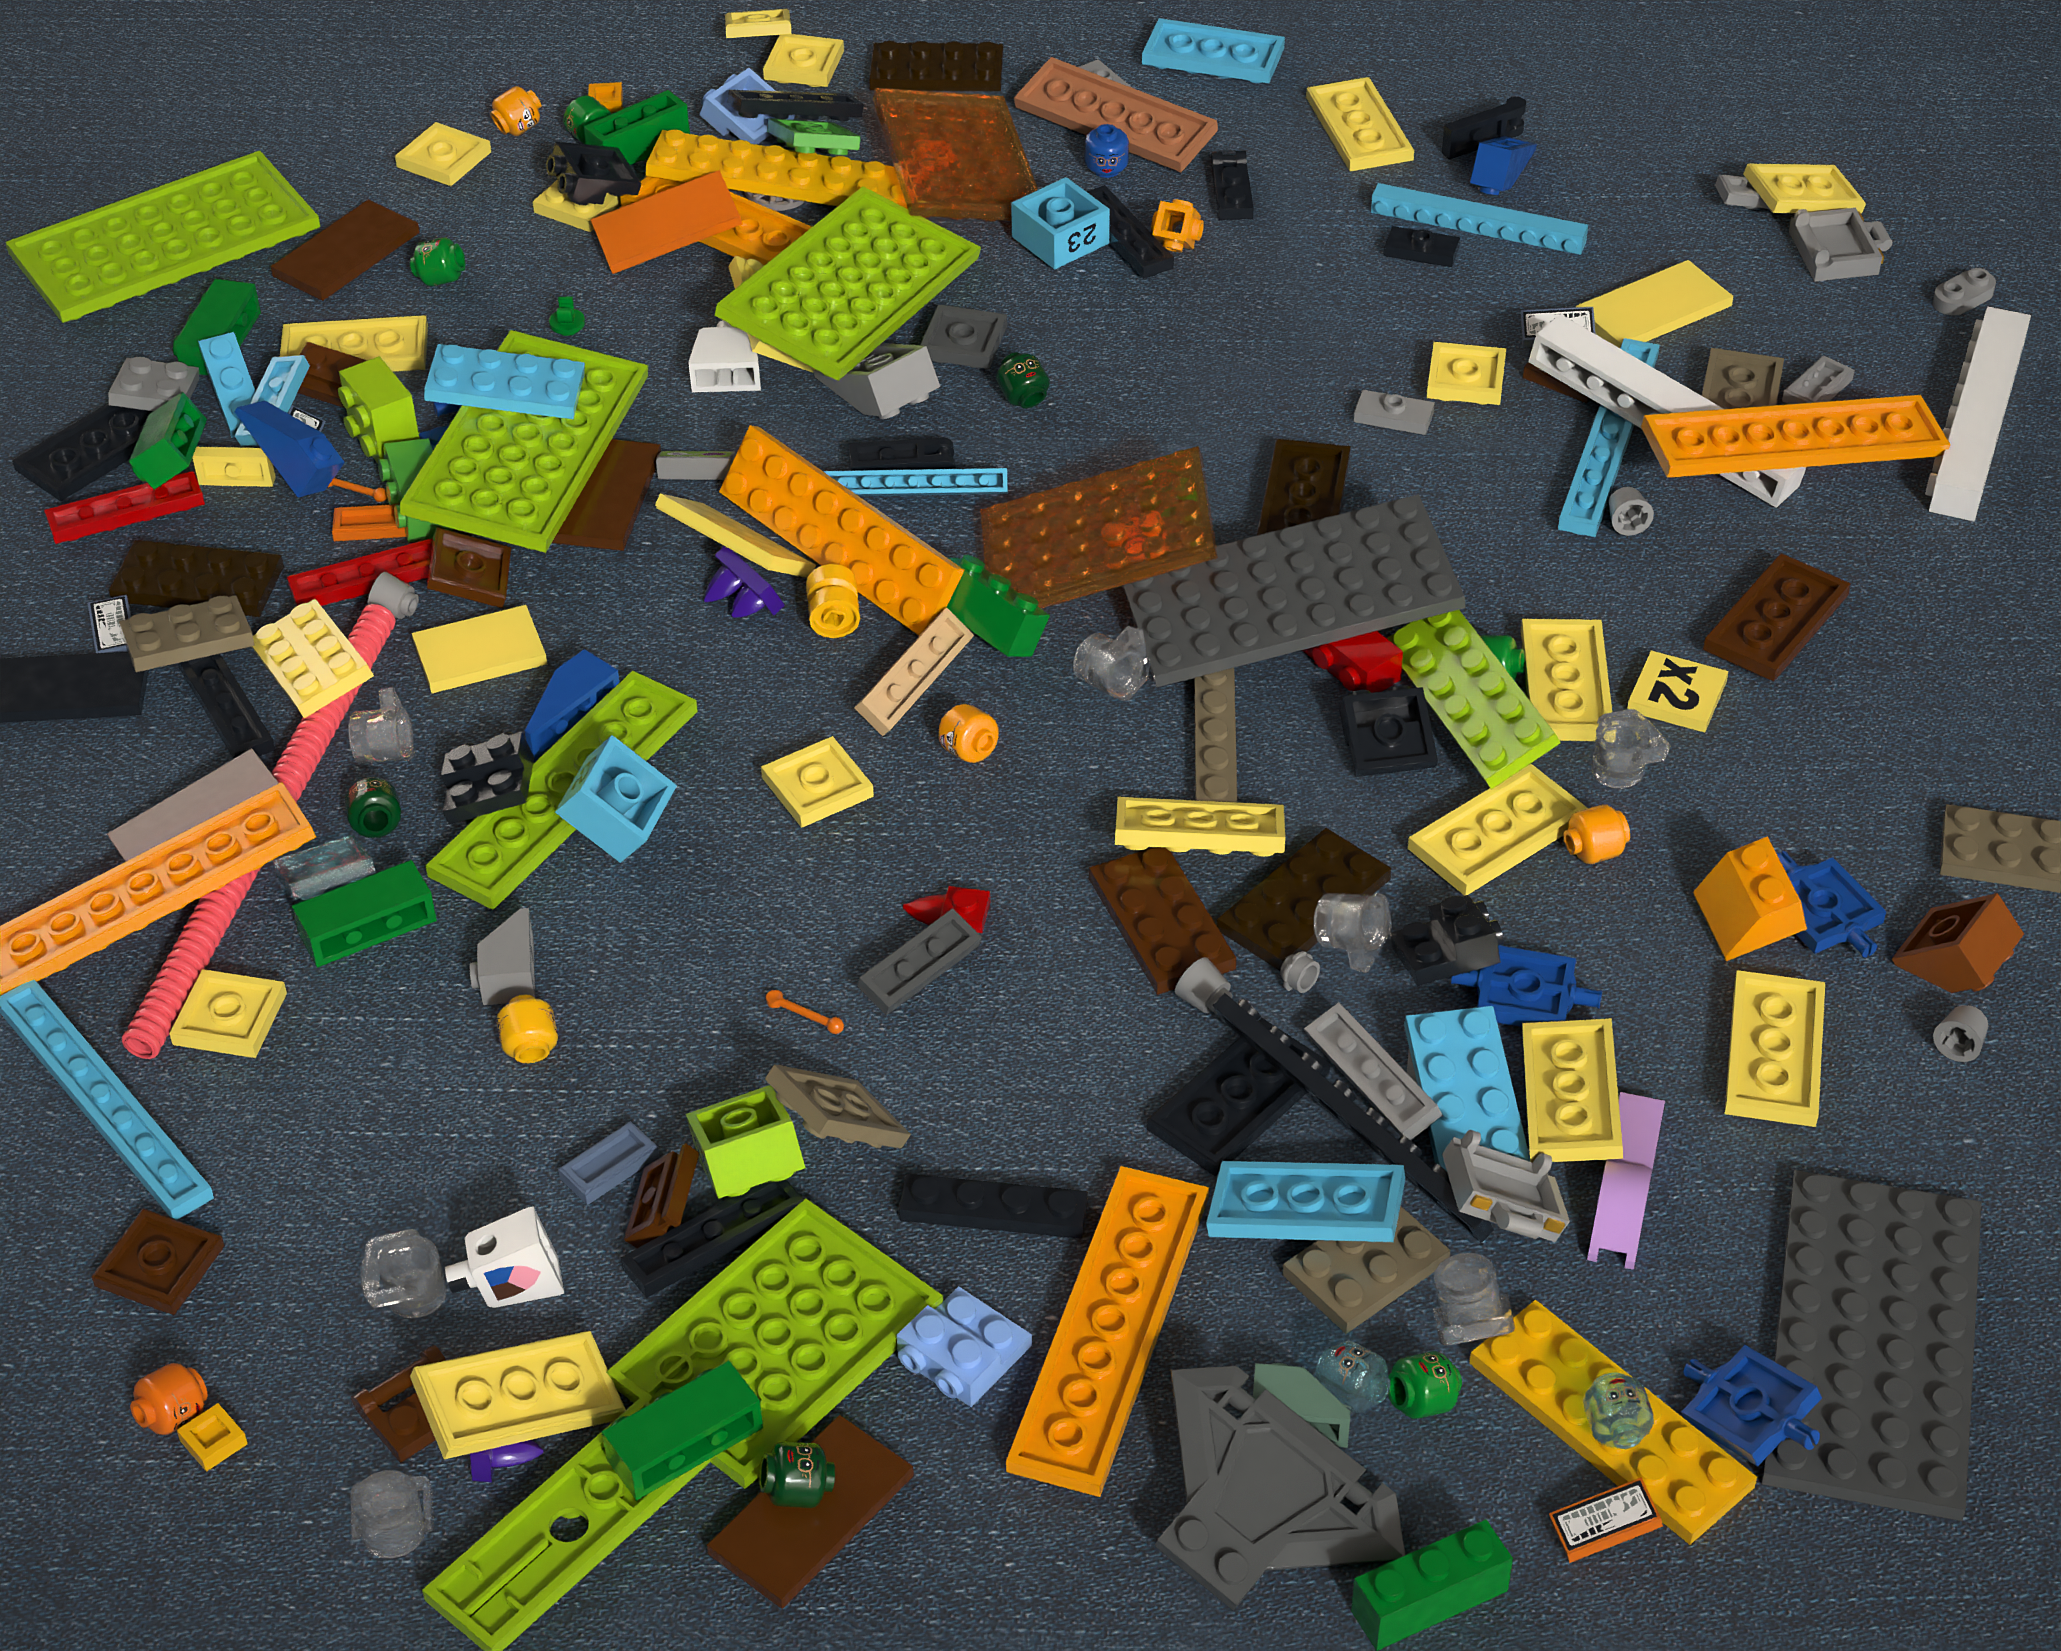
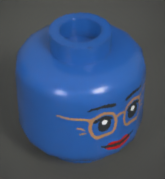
M1104 124L1087 134L1085 139V163L1097 176L1109 178L1116 176L1127 167L1129 161V140L1127 134L1121 129L1110 124Z

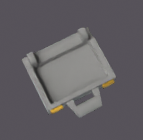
M1856 207L1816 212L1799 209L1795 213L1794 218L1791 217L1789 234L1814 281L1879 275L1880 266L1884 260L1882 251H1887L1892 246V240L1881 222H1864V218L1860 211H1857Z
M1468 1130L1462 1139L1453 1137L1442 1153L1459 1212L1496 1223L1501 1229L1529 1238L1537 1239L1540 1237L1556 1242L1570 1220L1556 1178L1548 1175L1552 1165V1157L1540 1153L1533 1162L1481 1146L1479 1145L1481 1134L1473 1130Z

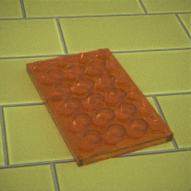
M875 88L873 102L910 215L922 216L924 218L950 217L955 220L971 218L986 221H1012L1011 202L1038 190L1004 96Z
M1199 446L1179 450L1169 455L1141 461L1128 467L1107 471L1097 476L1069 482L1063 486L1039 493H1032L1025 497L980 509L985 569L991 574H997L1008 579L1012 583L1011 588L1018 593H1024L1035 598L1039 602V608H1045L1218 558L1203 457Z

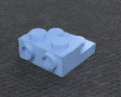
M747 68L739 75H731L724 85L717 90L711 89L704 95L701 100V105L703 106L700 116L723 136L731 131L740 140L757 145L771 135V133L767 132L768 118L773 117L769 116V114H758L757 118L740 116L738 111L727 103L729 90H775L750 68ZM789 115L788 119L793 120L795 115Z
M959 1286L936 1309L927 1305L896 1335L898 1358L909 1371L916 1374L920 1372L936 1383L943 1394L950 1398H958L970 1407L1032 1346V1334Z

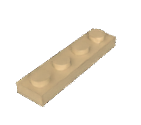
M946 607L854 708L884 736L972 639L974 634Z

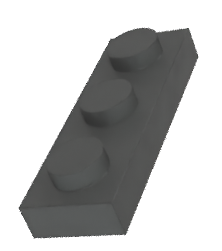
M951 909L859 977L857 987L887 1016L979 947L982 937L954 909Z

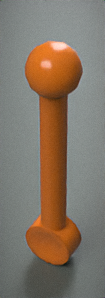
M335 477L328 486L334 485L369 495L377 502H384L387 499V492L384 488L372 489Z
M771 990L766 994V1003L770 1008L783 1007L827 1026L828 1031L832 1034H839L844 1029V1023L839 1017L830 1019L786 1000L779 990Z

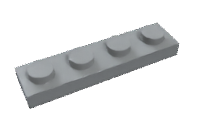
M1339 1002L1304 1028L1311 1041L1400 1136L1404 1135L1411 1140L1443 1116L1438 1105Z

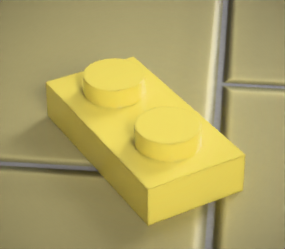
M196 447L192 457L199 485L273 487L276 478L273 464L261 448Z

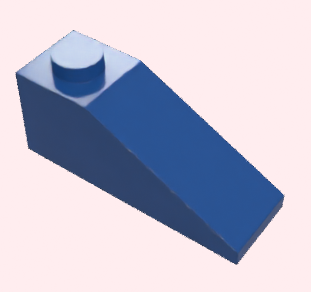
M1507 136L1479 142L1470 183L1479 185L1480 192L1491 195H1499L1500 191L1511 189L1536 151L1537 144Z
M267 401L240 406L234 411L298 498L325 491L345 463L322 432Z
M584 649L555 670L525 729L526 741L534 756L533 763L620 683L616 668Z

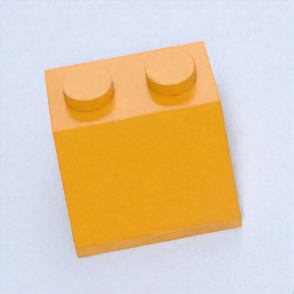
M1768 836L1727 852L1693 891L1694 897L1726 961L1807 930L1801 900Z

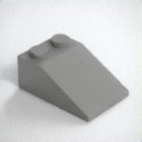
M881 343L839 381L823 375L816 369L813 370L815 378L863 415L879 416V419H887L899 414V408L906 404L912 405L927 400L929 398L928 393L940 387L927 346Z

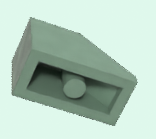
M1255 1363L1253 1397L1255 1399L1265 1389L1268 1390L1337 1447L1348 1448L1351 1411L1304 1367L1289 1366L1284 1363Z

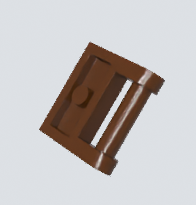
M434 1344L420 1353V1359L369 1391L364 1388L351 1396L352 1403L359 1415L400 1463L436 1439L417 1393L409 1396L384 1413L379 1406L413 1385L410 1375L414 1367L446 1361L442 1352Z

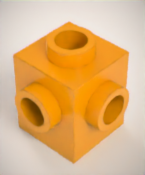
M1173 199L1172 203L1160 201L1158 211H1155L1152 218L1151 231L1153 232L1152 235L1168 251L1182 253L1183 248L1193 250L1195 240L1200 241L1204 221L1200 220L1201 215L1190 202ZM1179 224H1183L1181 233H1176V227Z

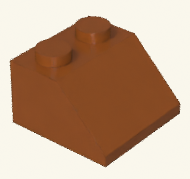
M1990 894L1931 908L1893 956L1892 961L1897 967L1950 993L1969 989L1974 992L1980 991L1994 981V974L2002 963L2014 954L2013 949L2023 937L2024 932L1999 894Z

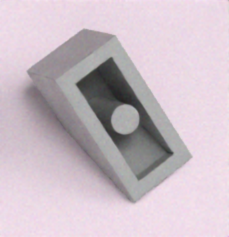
M529 908L519 909L477 944V962L470 963V978L472 989L480 988L483 1005L509 1003L512 998L525 994L535 997L534 936Z

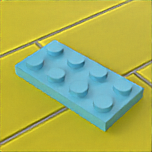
M1159 18L1142 52V64L1154 66L1158 69L1183 70L1191 74L1216 75L1224 79L1236 78L1248 80L1252 83H1270L1284 50L1285 37Z
M438 344L424 388V399L431 402L574 419L585 373V362L537 357L531 354L498 352L492 349L482 350L460 347L458 345Z
M1486 1006L1407 1015L1404 1027L1417 1084L1438 1105L1443 1115L1427 1127L1435 1163L1446 1170L1442 1153L1453 1137L1462 1139L1468 1130L1481 1134L1479 1145L1530 1161L1494 1007Z
M1222 1161L1206 1222L1208 1236L1394 1242L1405 1184L1404 1165Z

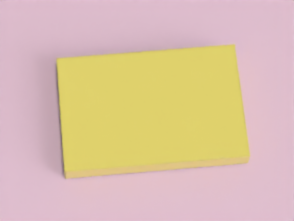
M1747 164L1743 173L1773 213H1796L1799 209L1816 212L1856 207L1857 211H1860L1862 214L1866 205L1862 197L1835 165Z
M526 605L412 633L413 643L431 693L547 665L546 653Z

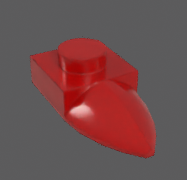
M948 886L946 894L925 896L903 904V910L916 920L931 925L948 911L954 909L977 933H983L990 906V891Z

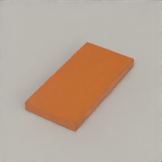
M720 170L590 219L612 274L742 225L740 215Z

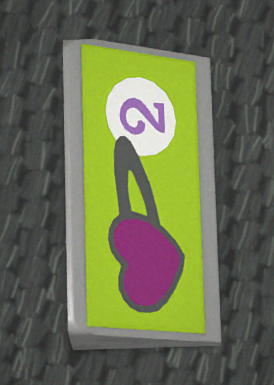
M661 451L656 458L658 479L725 480L736 453L735 451Z

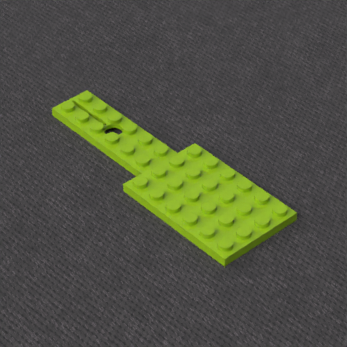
M804 1199L803 1202L797 1205L606 1372L613 1380L616 1389L634 1403L617 1418L619 1419L623 1416H630L652 1404L660 1395L673 1392L695 1380L703 1371L714 1369L730 1361L760 1399L763 1429L637 1501L607 1461L602 1432L599 1433L422 1589L425 1602L483 1651H503L710 1462L744 1489L751 1485L760 1476L761 1461L764 1453H771L774 1445L778 1442H797L897 1350L896 1335L927 1305L936 1309L943 1302V1295L811 1201ZM581 1515L589 1523L586 1533L581 1538L572 1542L559 1541L550 1534L551 1525L560 1516L573 1519Z

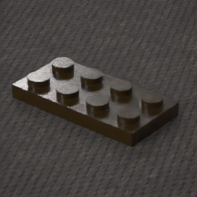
M884 41L882 43H874L869 79L870 90L1001 91L1004 57L1003 44L987 41L981 43H960L957 41L948 43H928L926 41H917L915 43Z
M1276 439L1257 535L1339 515L1351 446Z
M135 540L109 589L111 598L127 595L129 604L172 608L176 605L190 606L208 602L211 598L217 596L231 597L236 595L245 616L260 617L284 568L282 555Z
M1325 828L1217 919V927L1223 935L1280 971L1283 962L1288 956L1296 955L1301 951H1309L1391 880L1392 868L1328 828Z

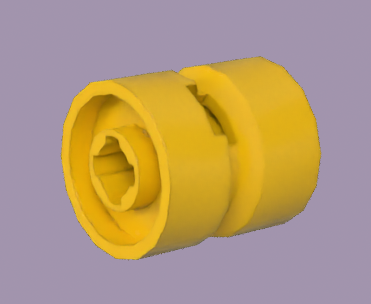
M838 564L822 565L814 569L808 575L806 581L811 628L817 634L828 638L844 637L852 633L860 622L855 575L850 569Z

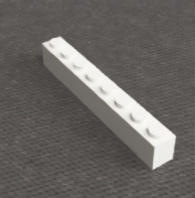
M1987 306L1984 319H1976L1965 362H1963L1959 382L1957 383L1952 405L1949 409L1946 426L1943 429V433L1951 445L1949 449H1945L1944 455L1935 457L1932 472L1935 473H1930L1925 495L1932 496L1929 512L1975 522L2025 343L2031 315Z
M1561 314L1536 333L1529 363L1640 428L1644 415L1723 409ZM1806 467L1721 473L1720 475L1777 508L1800 486Z

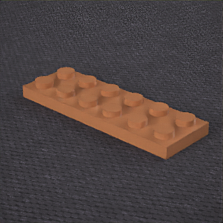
M1053 57L1041 67L1014 97L1016 108L1084 135H1087L1100 125H1113L1127 134L1130 153L1178 172H1182L1218 131L1217 120Z

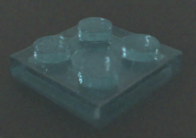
M353 835L272 861L277 878L294 900L298 898L308 900L324 894L325 889L340 884L345 886L363 879L367 875L376 873L372 857Z

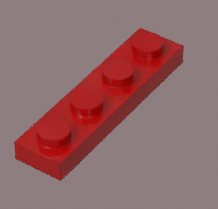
M190 471L175 475L155 490L148 483L49 508L44 511L54 542L58 544L65 541H74L103 531H111L133 523L149 521L178 511H187L191 508L205 505L195 473Z
M433 538L287 576L289 590L294 603L298 606L316 599L323 606L368 594L377 577L383 572H388L405 583L428 578Z

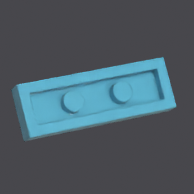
M234 332L198 341L202 358L231 438L235 437L241 424V420L234 411L237 407L250 404L256 392Z
M305 356L272 357L250 404L267 401L288 413L310 367ZM241 422L235 438L241 446H257L258 443Z

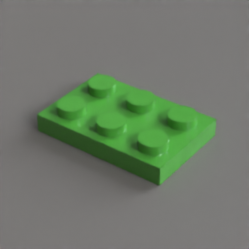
M768 118L767 132L776 136L778 142L786 143L787 147L795 148L796 152L815 153V148L828 150L827 153L848 155V150H859L860 148L859 135L833 122Z

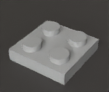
M145 357L126 358L108 392L109 405L155 411L181 392H184L190 399L199 381V367L187 366L182 362H156Z

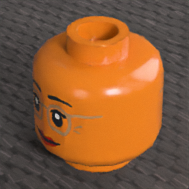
M170 1363L142 1377L135 1384L133 1392L134 1401L131 1402L130 1408L135 1421L141 1427H148L159 1435H168L203 1413L204 1402L208 1396L207 1388L202 1377L195 1369L191 1367L186 1368L178 1363Z

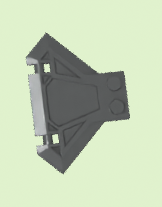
M1238 1366L1171 1370L1187 1505L1159 1537L1155 1547L1233 1611L1268 1570L1392 1562L1405 1556L1396 1493L1382 1483L1373 1494L1359 1483L1358 1480L1366 1469L1268 1390L1265 1389L1255 1399L1241 1387L1248 1380L1249 1375ZM1228 1403L1243 1414L1239 1420L1224 1409ZM1345 1497L1361 1509L1357 1515L1341 1504Z

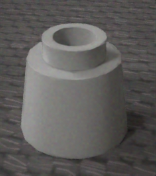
M1623 487L1616 490L1609 498L1608 508L1611 522L1619 534L1626 536L1636 535L1650 526L1654 511L1638 490L1632 487Z
M383 572L377 577L368 597V605H381L390 610L394 617L398 619L412 616L419 602V596L415 594V590L411 585L388 572Z
M1206 957L1194 962L1183 973L1175 988L1176 996L1203 1013L1212 1011L1217 1014L1212 1005L1224 993L1232 998V993L1229 991L1230 983Z
M1966 1005L1955 1007L1935 1028L1933 1033L1934 1044L1949 1059L1958 1062L1974 1060L1980 1055L1989 1027L1988 1020L1982 1011L1976 1007Z

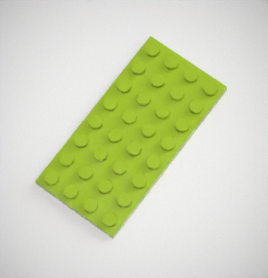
M259 150L6 241L5 243L9 255L60 321L64 323L70 320H77L83 315L99 309L112 307L116 303L134 296L144 295L148 291L161 286L176 283L196 273L209 271L213 267L228 261L241 259L245 255L263 248L273 247L277 243L290 238L303 236L309 231L320 228L319 216Z
M863 186L718 302L714 316L758 338L761 342L790 355L793 359L811 366L823 375L839 381L973 264L979 257L981 247Z
M510 330L497 350L498 352L531 354L537 357L585 362V373L574 419L462 405L401 500L400 515L546 553L648 378V365Z

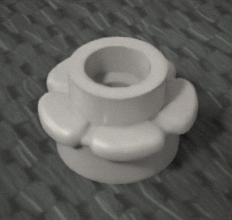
M1305 951L1288 956L1280 970V975L1284 980V988L1288 991L1295 989L1300 993L1307 992L1317 981L1320 965L1313 960L1311 954Z

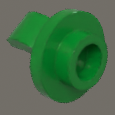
M573 296L558 297L559 308L549 318L550 328L555 333L564 336L574 335L585 325L584 314L574 309Z

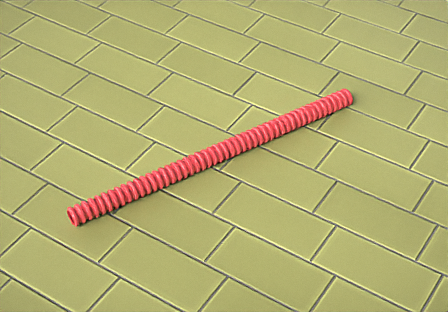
M378 604L367 605L362 610L357 623L348 635V641L364 659L370 670L396 623L391 611ZM363 683L308 717H302L301 722L296 727V731L291 736V740L287 743L286 749L278 759L271 774L278 783L283 782L296 803ZM261 868L250 871L227 883L224 887L211 891L200 898L199 903L194 908V912L189 917V921L185 924L183 932L179 935L178 941L173 945L172 951L168 954L167 960L161 967V971L157 974L156 980L151 984L150 990L146 993L144 1001L139 1006V1010L135 1013L133 1020L128 1025L127 1031L122 1036L123 1046L130 1053L144 1059H152L159 1054L201 970L205 969L209 964L210 958L215 953V948L219 946L221 938L225 935L226 929L230 926L231 920L235 917L237 909L241 906L242 900L246 897L247 891L251 888L252 882L256 879L257 873Z

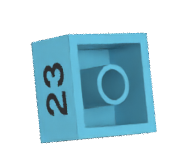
M1067 177L1011 202L1012 237L1054 270L1109 244L1110 209Z
M611 735L587 756L555 813L621 863L647 841L677 785Z

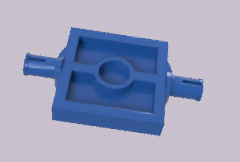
M1782 851V854L1779 852L1777 856L1802 903L1807 930L1796 933V935L1816 954L1838 943L1850 942L1863 958H1867L1868 955L1871 956L1876 951L1877 944L1864 932L1883 924L1886 910L1833 857L1816 865L1799 866L1786 851Z
M1500 945L1498 949L1501 963L1452 976L1451 984L1477 987L1479 998L1477 1008L1493 1006L1497 1023L1522 1027V1023L1566 1021V1016L1572 1009L1573 1004L1599 1009L1602 990L1576 987L1574 977L1576 958Z
M1746 1345L1729 1362L1714 1370L1700 1363L1697 1359L1689 1360L1691 1365L1686 1363L1683 1371L1684 1376L1700 1384L1701 1387L1698 1394L1681 1413L1684 1419L1708 1437L1757 1467L1786 1438L1794 1440L1807 1450L1814 1448L1812 1443L1818 1444L1820 1433L1801 1422L1822 1399L1816 1385Z

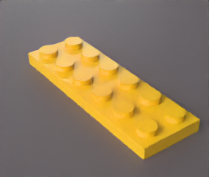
M1534 1300L1470 1354L1469 1364L1617 1486L1642 1477L1659 1512L1662 1523L1689 1545L1755 1488L1756 1475L1537 1300ZM1616 1378L1624 1379L1625 1381H1627L1623 1383L1618 1382L1616 1384H1609L1612 1380ZM1633 1387L1625 1388V1394L1628 1395L1627 1390H1632L1634 1395L1637 1393L1639 1397L1630 1399L1624 1396L1620 1397L1617 1401L1605 1403L1607 1401L1606 1392L1608 1389L1616 1388L1621 1395H1625L1623 1388ZM1617 1390L1608 1391V1393H1607L1608 1398H1611V1397H1610V1393H1611V1392H1616V1393H1617V1396H1618V1398H1619V1393H1618ZM1622 1401V1403H1620V1404L1613 1405V1406H1608V1405H1612V1404H1615V1403H1618V1402ZM1611 1418H1619V1419H1622V1420H1619L1618 1422H1613V1423L1603 1422V1421H1605L1606 1419H1611ZM1628 1423L1632 1427V1430H1636L1640 1427L1642 1428L1632 1432L1629 1436L1624 1437V1427H1627L1628 1432L1630 1431V1427L1628 1425H1619ZM1606 1430L1608 1434L1611 1436V1439H1607L1604 1436L1597 1434H1602L1603 1432V1434L1606 1435L1604 1431Z

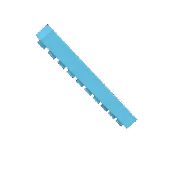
M1381 183L1377 184L1372 194L1371 213L1579 255L1582 254L1587 240V224Z
M1007 468L823 471L858 496L1008 494Z

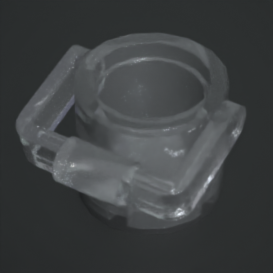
M1127 626L1116 639L1103 633H1094L1088 636L1081 643L1075 654L1073 670L1076 677L1113 698H1118L1120 701L1130 700L1147 681L1150 673L1143 630Z
M394 687L379 690L380 709L355 711L349 719V742L353 757L360 764L396 760L409 761L415 756L413 730L409 714L403 708Z
M1635 709L1603 714L1597 721L1599 726L1595 734L1591 772L1595 779L1603 785L1612 788L1632 787L1641 781L1646 764L1666 759L1671 745L1653 724Z
M1328 893L1323 895L1318 902L1314 916V930L1317 941L1322 947L1327 949L1347 950L1351 969L1368 973L1391 931L1392 921L1387 898L1381 893H1375L1374 895Z
M407 1229L370 1239L366 1243L365 1258L362 1260L361 1287L369 1304L374 1308L388 1305L394 1313L406 1318L427 1316L437 1310L445 1301L447 1288L436 1245L431 1240L419 1236V1232L414 1229ZM380 1275H381V1279H382V1283H383L384 1289L378 1291V1288H379V1286H380Z
M1460 1253L1448 1257L1439 1264L1434 1272V1284L1440 1307L1434 1308L1433 1312L1440 1344L1447 1346L1508 1334L1515 1330L1508 1294H1500L1495 1267L1491 1260L1476 1253Z
M384 1470L373 1473L361 1482L353 1485L351 1489L352 1539H361L362 1537L363 1545L370 1553L380 1558L401 1557L418 1547L424 1538L425 1532H433V1489L427 1477H409L400 1471ZM422 1490H423L424 1517H423V1512H422V1508H421V1504H420V1500H419V1496H418V1492H417V1491H422Z

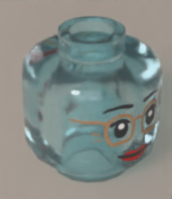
M1345 1341L1326 1349L1316 1367L1317 1380L1347 1409L1356 1413L1367 1411L1374 1404L1378 1405L1383 1402L1390 1389L1391 1383L1388 1378V1366L1385 1359L1352 1341Z
M1621 1373L1604 1374L1598 1377L1585 1393L1583 1398L1584 1411L1592 1435L1599 1443L1610 1447L1628 1449L1638 1445L1651 1431L1654 1424L1653 1411L1645 1388L1637 1379Z

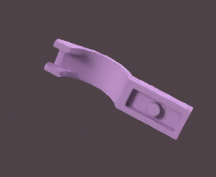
M1620 1092L1619 1110L1623 1159L1606 1160L1587 1260L1597 1262L1598 1251L1601 1248L1626 1253L1624 1268L1634 1270L1664 1110V1100Z

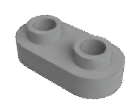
M1982 268L1967 270L1936 287L1933 306L1937 311L1946 315H1961L1993 297L1996 279L1987 270Z

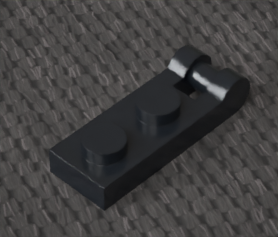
M1510 97L1507 99L1506 104L1445 124L1442 154L1450 160L1478 150L1479 142L1504 136L1514 138L1521 135L1524 131V121L1521 118L1526 112V100L1521 97Z
M1246 150L1235 151V154L1223 155L1222 151L1211 152V167L1219 220L1253 219L1254 207L1247 168Z
M945 437L849 443L851 471L956 469L955 459L953 458V442Z

